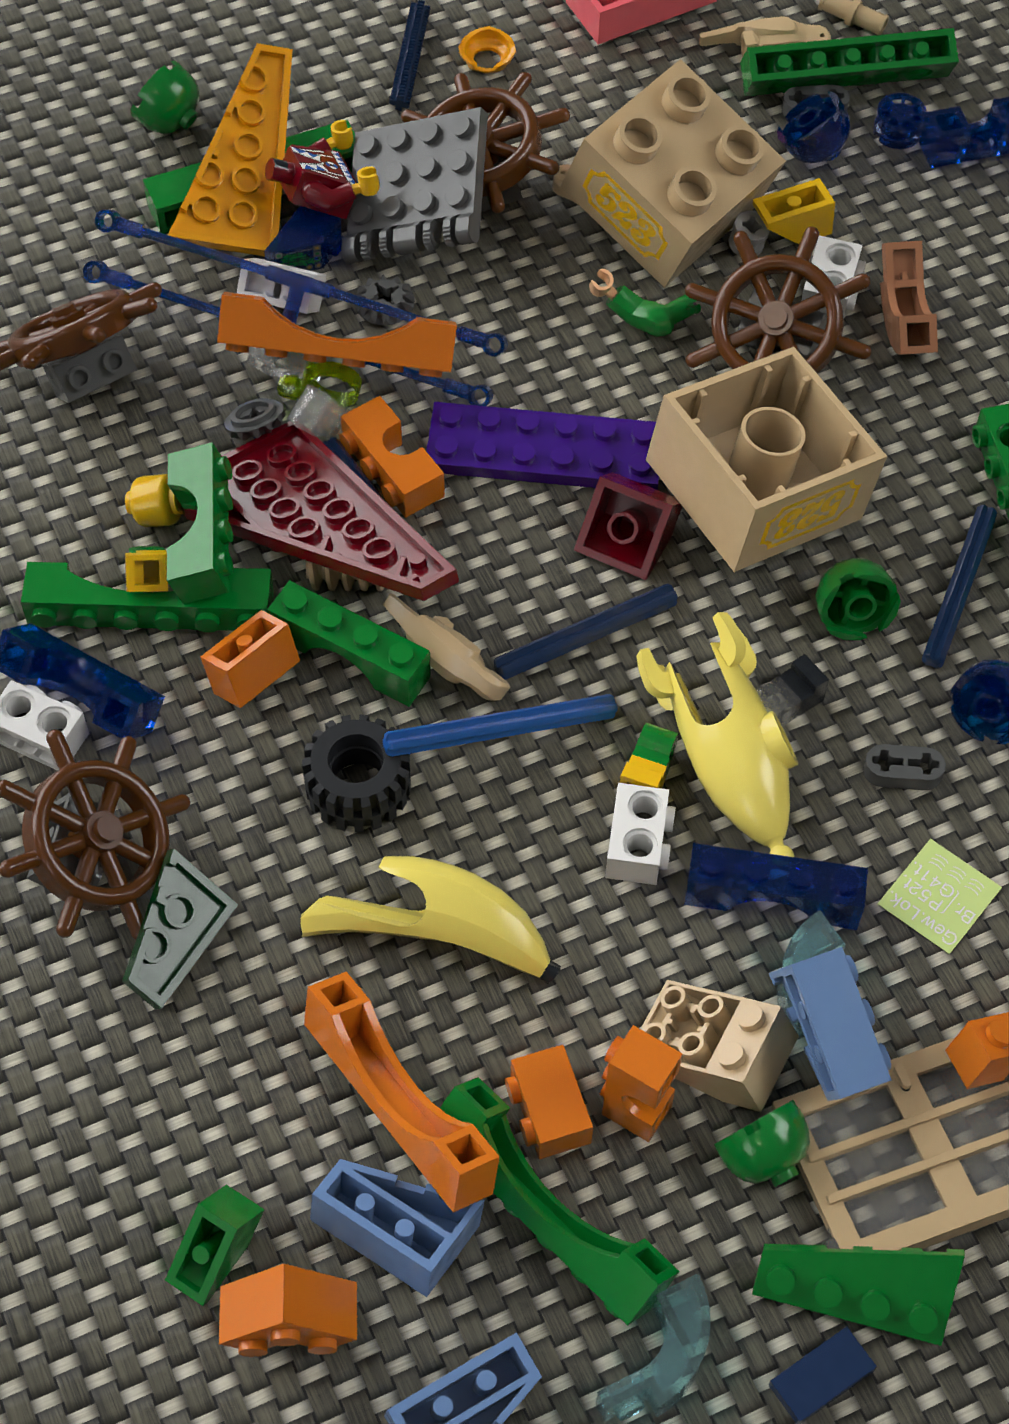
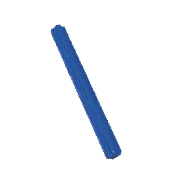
M606 694L387 731L384 734L382 743L386 755L393 757L611 719L615 717L618 706L615 703L614 696Z

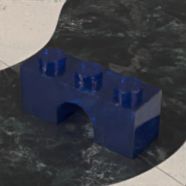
M1009 97L993 99L989 113L983 119L972 124H968L960 106L926 112L919 145L930 168L1009 154Z

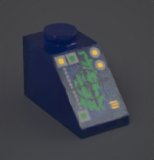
M300 206L264 251L265 260L309 271L324 268L333 256L336 257L341 252L342 238L344 237L342 236L341 219Z

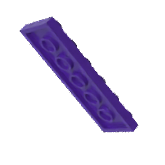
M434 402L426 452L444 474L596 488L600 476L613 472L658 490L659 476L646 461L656 425L654 421Z

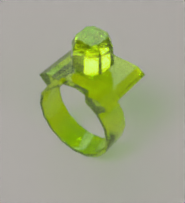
M307 361L302 379L299 375L281 376L277 390L278 395L294 401L298 398L301 416L308 419L312 415L315 400L333 407H348L358 401L362 379L354 369L338 362L314 363ZM318 377L337 378L348 383L354 391L337 392L329 390L313 379Z

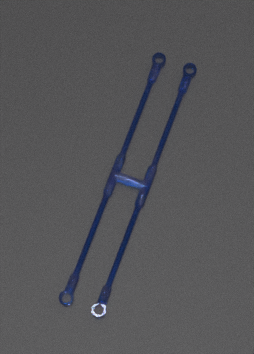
M104 209L95 216V225L102 232L117 231L139 239L145 237L263 275L267 280L290 287L283 315L295 324L298 319L304 292L326 299L332 297L407 322L417 317L426 318L335 289L332 284L272 265L266 267L147 229L144 224L120 217L119 213L115 210ZM107 214L112 218V224L109 228L104 223V217ZM90 261L83 268V276L89 283L97 284L104 282L126 290L130 288L136 290L147 285V283L134 280L131 275L109 269L103 261ZM95 265L100 269V276L97 279L92 274V269ZM162 289L161 295L158 296L220 317V307L165 289ZM464 326L457 327L456 329L458 341L482 348L489 356L501 355L508 347L507 339L501 333L486 334ZM493 337L497 338L501 343V347L497 352L493 351L489 346V342ZM365 362L367 365L381 368V363ZM404 367V372L402 373L392 372L441 388L442 392L466 399L471 405L488 406L493 399L492 390L485 384L472 386L450 378L444 380L438 377L423 376L419 374V371ZM477 389H481L486 394L484 403H479L475 399Z

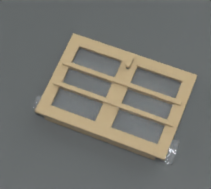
M954 1037L892 1059V1067L888 1070L892 1081L848 1097L828 1101L821 1085L773 1101L772 1110H775L794 1100L808 1125L810 1145L806 1156L797 1165L830 1236L829 1239L823 1240V1245H826L829 1249H853V1246H871L873 1250L902 1251V1247L924 1249L1008 1218L1009 1075L1000 1082L966 1089L945 1051L955 1039Z

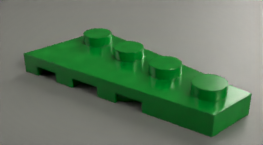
M764 1243L752 1295L941 1346L965 1252L964 1249H947V1252L922 1251V1248L902 1247V1251L873 1250L871 1246H853V1249H829L826 1245Z

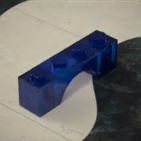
M31 623L3 629L1 633V673L23 685L50 688L79 700L92 711L94 715L92 723L121 739L126 736H131L135 739L152 733L165 698L164 695Z
M693 843L684 905L728 911L732 907L745 902H776L801 910L810 917L813 924L857 930L865 908L868 868Z

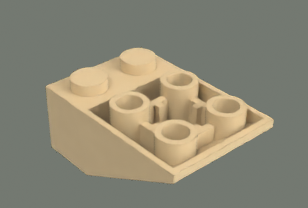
M671 980L665 982L641 1027V1030L683 1054L680 1070L675 1079L722 1102L759 1112L762 1111L799 1037L782 1006Z

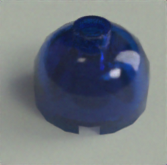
M828 92L830 97L822 98L818 93L801 101L785 116L788 123L784 130L780 126L778 127V140L796 160L803 163H820L831 161L841 153L851 131L850 117L845 105L834 92Z
M1003 659L983 660L969 667L951 688L950 695H952L953 705L950 708L952 716L960 728L974 739L983 742L985 740L984 736L991 740H999L996 744L1009 743V661Z

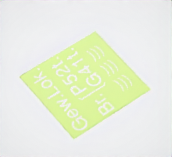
M930 838L877 904L950 954L1002 887Z

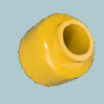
M168 474L138 477L133 481L130 491H127L125 495L126 510L130 515H133V518L139 525L143 527L170 526L177 523L181 515L184 514L180 502L167 485Z

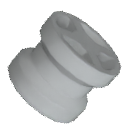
M744 211L736 217L729 237V246L734 253L740 256L733 237L736 232L745 231L758 256L763 251L770 230L767 229L756 211Z

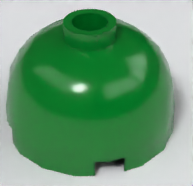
M175 60L171 61L172 69L169 70L165 65L162 66L142 87L137 95L142 99L139 108L134 104L131 107L132 117L151 131L161 134L173 133L180 127L186 130L196 121L199 115L195 111L199 103V88L196 80Z
M865 558L846 559L830 567L820 579L815 595L821 621L825 624L826 629L831 635L843 640L865 639L867 636L863 632L873 631L876 628L881 632L897 616L901 603L894 580L881 565Z
M791 1100L714 1144L730 1172L742 1181L757 1184L770 1179L774 1187L799 1174L795 1165L807 1154L810 1145L809 1128L800 1108L797 1107L794 1100Z

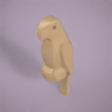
M772 17L739 22L728 27L701 33L699 44L700 46L735 43L741 46L743 57L748 47L831 40L828 29L820 25L796 22L789 17Z
M393 593L388 595L383 606L403 628L408 640L430 651V666L436 672L452 683L458 684L461 682L469 686L486 700H501L510 689L509 683L496 672L485 667L484 660L480 655L481 650L461 633L453 630L454 624L447 617L434 616L431 618L427 615H419Z

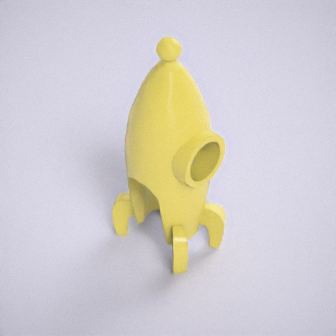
M717 612L712 618L717 628L720 642H711L710 645L733 698V707L725 719L713 725H704L682 676L679 673H675L670 662L666 667L658 665L649 648L640 649L636 656L638 670L648 693L656 697L660 706L665 710L674 711L677 726L689 759L699 781L714 805L740 831L752 840L770 848L769 862L774 868L786 869L794 861L793 850L783 844V839L786 836L790 814L788 770L797 766L798 761L774 711L767 712L756 689L749 680L757 663L752 647L728 612Z

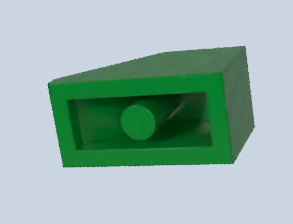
M227 1184L198 1203L165 1281L204 1306L247 1249L265 1209Z

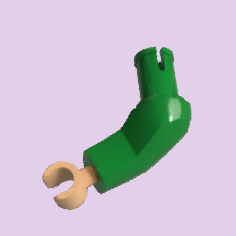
M600 269L597 275L605 281L607 286L601 287L593 280L589 284L590 292L597 297L606 295L609 298L606 305L622 320L634 328L655 337L670 335L672 330H674L675 324L701 312L700 304H693L697 300L687 297L686 294L663 305L656 301L642 299L625 285L615 289L612 286L614 283L613 275L606 269Z

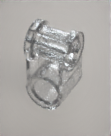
M307 384L287 418L293 424L313 436L319 435L328 439L332 437L339 439V434L342 433L341 415L351 410L337 405V401L328 393Z

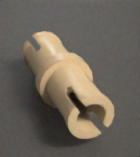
M820 0L818 10H823L845 20L844 24L850 27L853 24L876 35H882L889 20V15L862 5V0Z

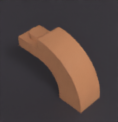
M922 241L883 243V282L880 283L881 302L885 327L893 350L899 355L938 352L937 314H932L929 310L925 295Z

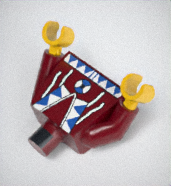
M338 120L331 125L332 137L329 139L321 138L308 147L291 145L287 148L283 160L270 158L266 164L265 177L269 181L280 183L290 202L346 219L354 200L357 199L356 195L361 193L364 196H373L379 191L380 185L376 168L372 166L364 167L357 172V183L340 152L332 150L333 148L340 150L349 149L353 144L352 128L347 129V122L345 120Z

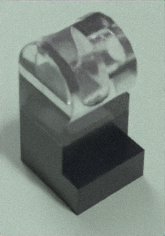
M803 654L792 662L790 669L774 678L771 683L762 685L756 691L767 712L774 711L781 725L784 726L824 701L829 679L806 654Z

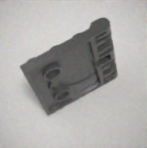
M479 107L355 132L352 175L358 183L357 172L360 169L370 166L375 167L380 188L377 194L373 196L357 194V199L354 200L348 213L347 235L342 238L341 254L347 264L376 259L378 246L381 255L386 258L393 257L396 253L398 255L423 252L426 248L429 251L436 250L440 246L442 232L443 240L449 247L478 242L480 237L488 113Z

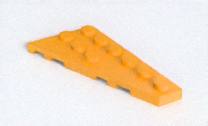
M260 43L256 44L167 235L166 242L275 258V254L278 251L282 186L278 182L266 179L265 168L270 158L283 160L285 156L293 49Z

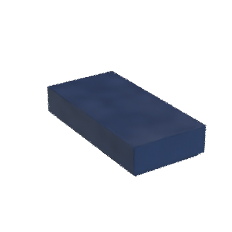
M846 1326L770 1380L768 1385L795 1423L802 1424L873 1373L877 1366Z

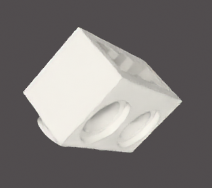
M819 236L811 263L820 268L829 277L834 286L864 273L866 261L859 260L862 250L861 244ZM807 281L805 282L801 301L819 293ZM858 292L840 300L844 317L846 309L854 311ZM826 307L818 310L824 312L827 317Z
M259 258L243 259L237 293L261 296L273 306L301 313L319 312L326 274Z
M11 680L0 695V744L55 770H59L46 740L47 733L53 729H64L61 732L74 757L89 735L82 710L69 701H62L61 703L48 697L36 686L27 685L25 687ZM27 713L22 717H16L18 714Z
M618 783L605 878L657 885L659 869H668L671 845L662 844L664 831H673L676 807L667 806L668 789ZM644 812L653 817L642 819L635 814ZM633 850H642L646 852L648 855L644 857H637L632 855L630 852Z

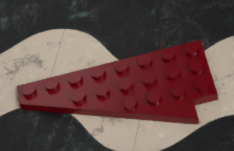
M297 418L276 427L270 434L265 433L259 436V438H255L222 455L228 458L233 474L232 479L228 480V490L233 502V509L229 511V522L234 536L269 547L274 552H283L422 601L439 594L459 582L456 568ZM182 507L184 516L188 520L195 521L197 510L184 509Z

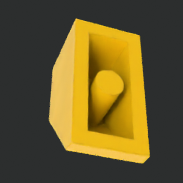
M820 178L753 199L752 205L767 229L797 244H800L805 229L811 226L818 229L819 236L832 234L836 202Z

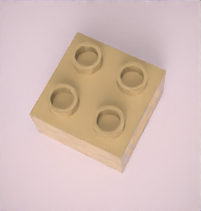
M680 59L583 139L560 187L665 288L734 226L736 217L740 213L754 209L752 205L753 199L764 196L786 160Z
M795 347L664 395L646 457L649 465L733 572L861 520L887 459V455Z

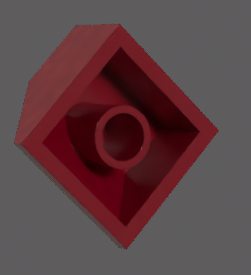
M612 472L599 477L574 551L647 580L672 536L682 505L673 496Z

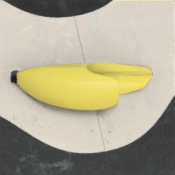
M385 856L379 865L381 870L416 884L424 894L426 909L421 911L407 910L353 899L325 896L312 904L301 914L300 933L302 937L361 932L453 943L471 949L521 972L538 977L547 984H550L556 978L561 967L550 960L545 942L526 911L502 889L475 873L432 859L415 856Z

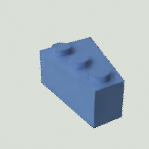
M842 947L768 973L774 986L783 983L793 1006L787 1008L786 1013L791 1023L800 1022L808 1046L804 1047V1051L828 1101L842 1099L892 1081L888 1072L892 1067L890 1056L885 1046L877 1042L872 1028L875 1024L872 1008L866 999H861L855 983L859 978L856 965L851 956H845Z
M340 1159L312 1193L310 1220L425 1297H428L480 1226L485 1200L477 1201L453 1213L430 1184H426V1187H421L397 1180L398 1175Z
M516 1332L387 1409L384 1417L388 1424H503L542 1376Z

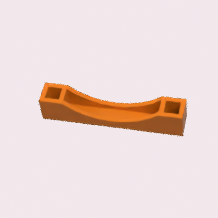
M224 292L221 297L217 343H225V349L233 352L248 353L249 347L264 348V355L287 358L288 352L303 353V360L325 363L327 357L342 358V365L364 368L365 362L381 363L380 369L384 371L402 373L404 372V367L420 368V375L442 377V372H451L457 324L453 321L417 317L404 326L382 335L365 338H336L312 332L295 324L279 313L264 297Z
M347 971L308 986L304 1025L451 1211L454 1213L492 1195L500 1156L472 1123L460 1121L446 1114L432 1103L416 1086L391 1048L378 1021L371 1000Z

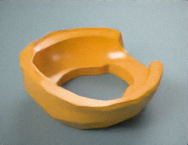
M487 26L471 31L463 37L459 45V52L469 69L480 73H496L502 71L511 62L516 54L514 41L507 33ZM487 50L494 51L501 58L493 68L478 67L474 60L477 53Z

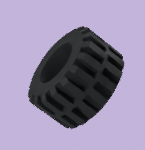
M361 714L358 720H351L350 715L341 716L342 722L336 724L333 720L325 723L324 732L317 729L312 735V743H307L305 746V758L302 759V768L307 800H310V807L315 814L321 813V820L329 825L335 821L336 827L339 830L346 831L347 826H353L355 832H364V826L371 825L372 829L375 830L382 827L381 820L386 819L388 822L394 820L397 817L396 809L403 810L407 804L406 796H409L411 791L410 754L393 757L386 755L382 739H384V734L387 731L396 730L394 727L386 729V721L377 718L375 722L369 721V715ZM352 764L370 765L379 771L370 780L360 783L346 782L335 776L341 769Z

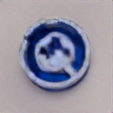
M893 93L882 98L877 107L873 126V133L879 137V142L893 149H907L915 146L922 137L927 109L924 103L917 97L906 93ZM892 100H901V103H894ZM905 100L910 101L914 104L911 106L905 104Z

